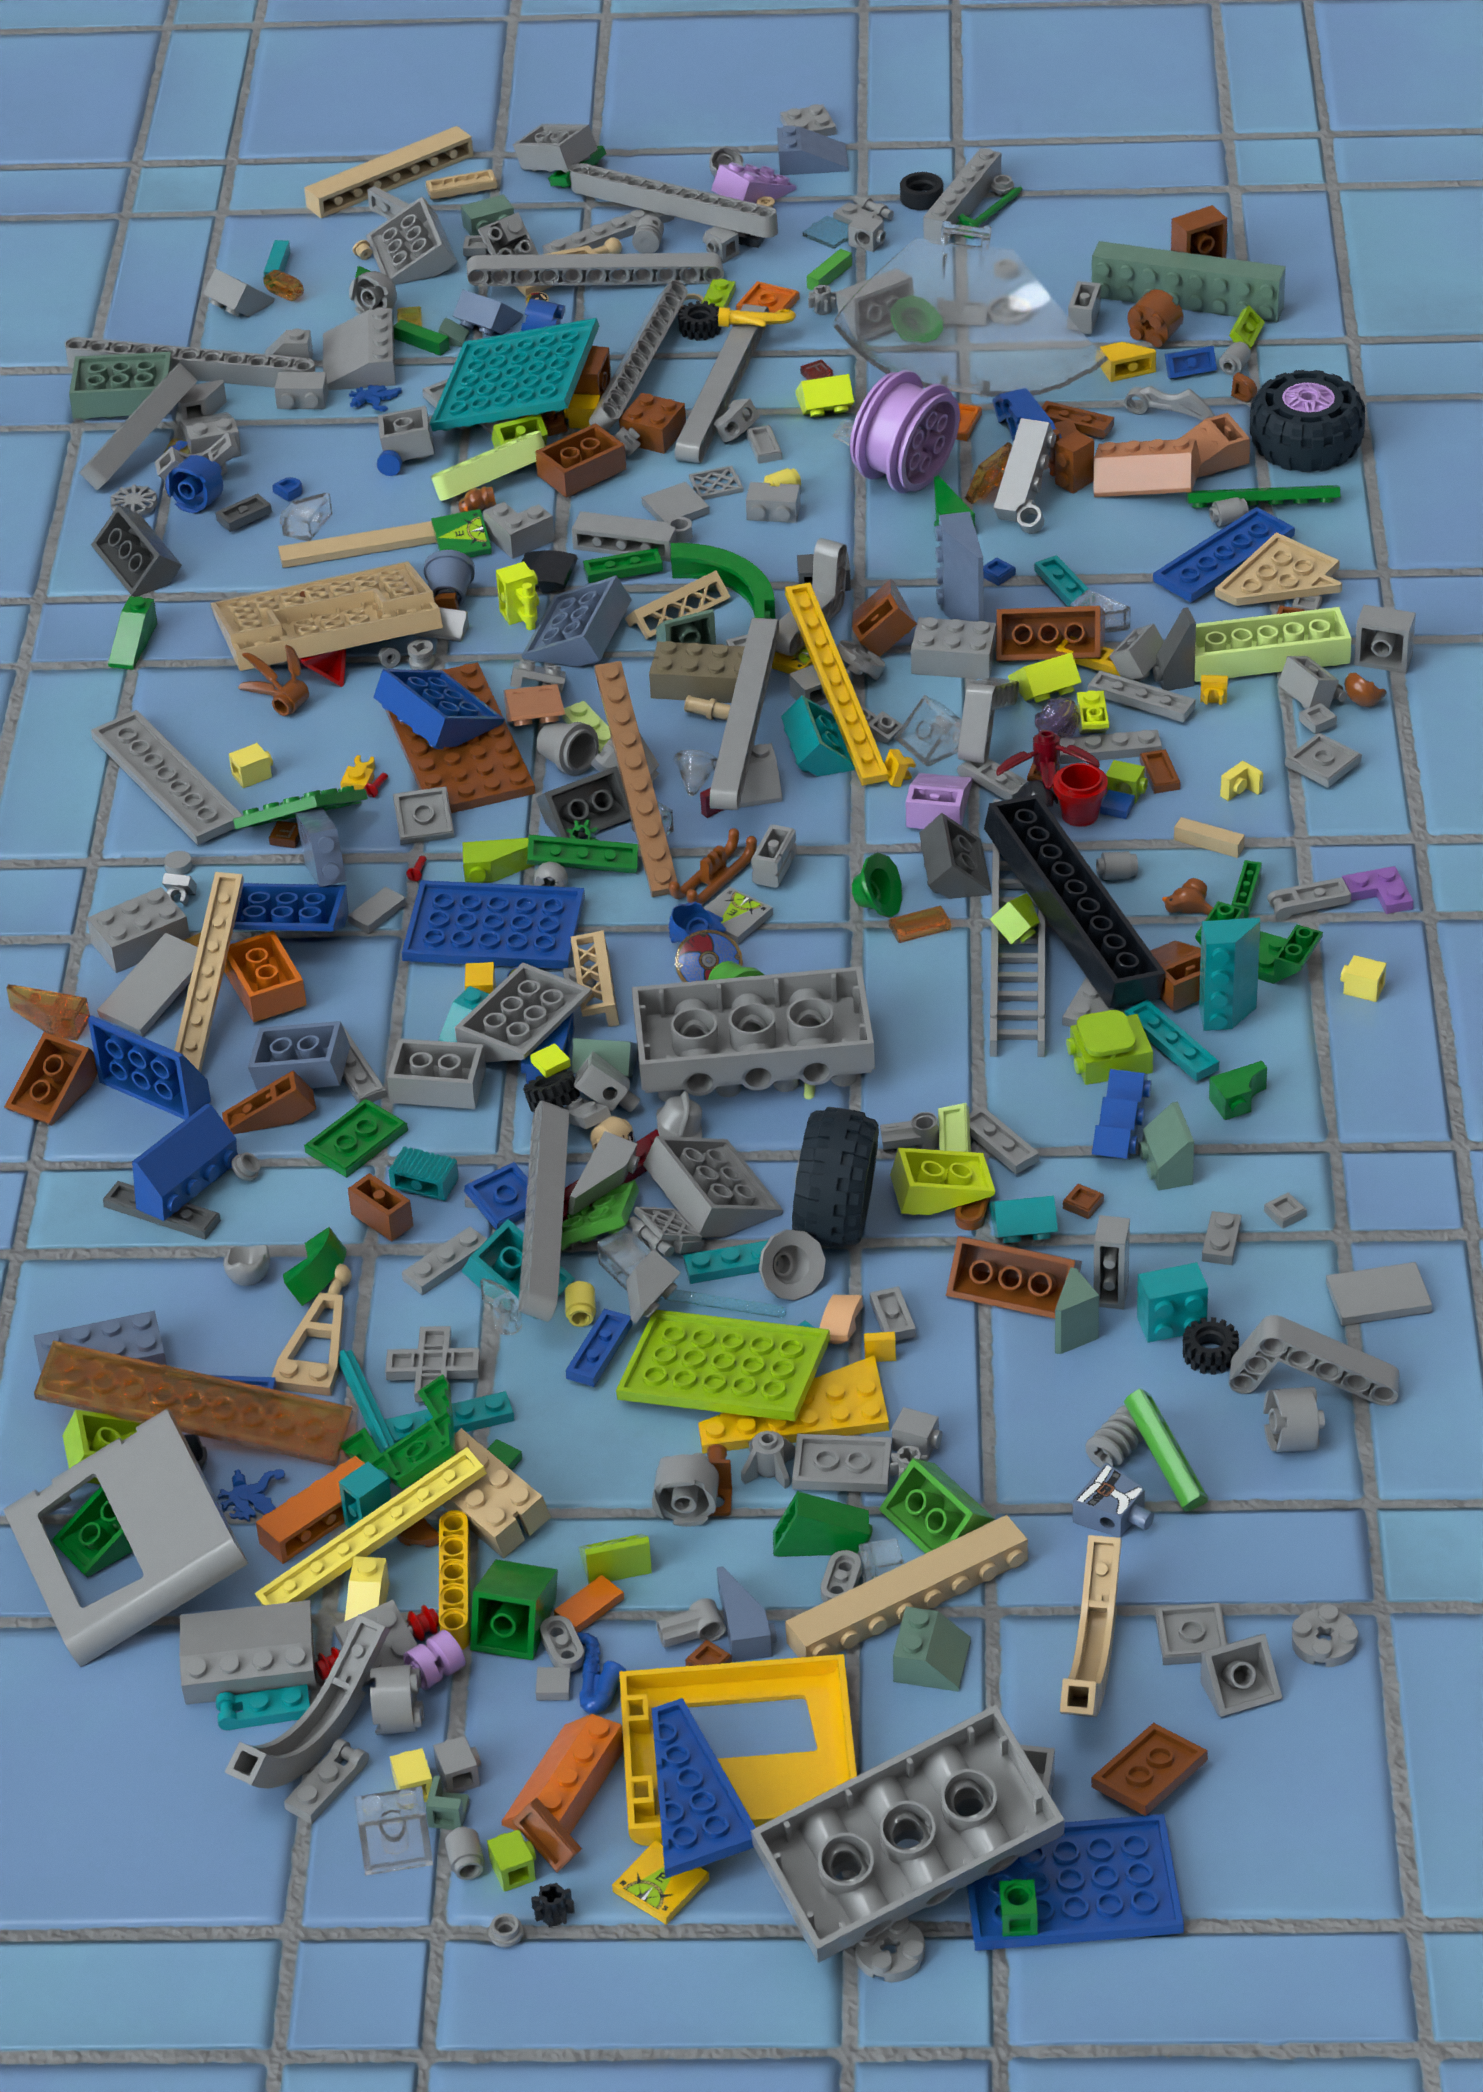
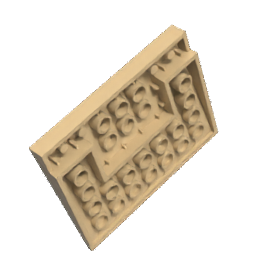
M408 561L210 603L213 614L239 671L255 668L242 656L243 653H251L267 665L287 661L286 645L294 648L298 658H304L443 628L440 608L434 602L433 591ZM301 591H304L305 597L300 596Z

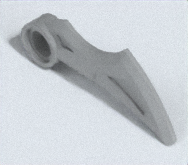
M1153 386L1145 388L1134 387L1128 392L1124 401L1127 410L1134 414L1145 413L1149 407L1187 414L1200 420L1215 416L1209 406L1189 388L1178 394H1167ZM1132 397L1141 398L1144 404L1138 405L1134 403Z

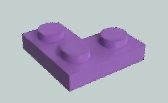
M1395 866L1342 876L1351 893V901L1377 897L1386 914L1413 909V899Z

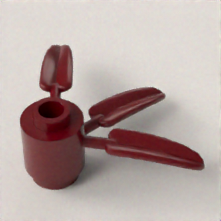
M1043 730L1033 737L1032 752L1021 751L1011 756L997 768L996 774L999 776L1033 757L1036 769L1041 772L1044 786L1050 790L1053 786L1055 771L1060 764V751L1099 768L1100 763L1092 754L1074 745L1061 746L1060 737L1050 730Z

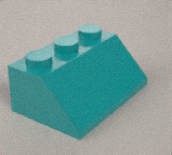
M801 695L781 716L785 727L784 732L791 743L789 746L796 757V765L802 771H809L817 777L854 771L855 767L834 715Z

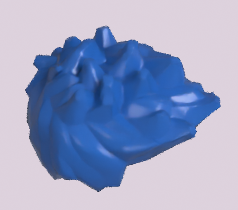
M697 902L681 903L672 909L668 924L671 942H680L683 945L691 937L697 934L702 935V932H705V935L706 932L718 934L724 933L727 928L721 923L723 921L722 917L705 910L703 905Z

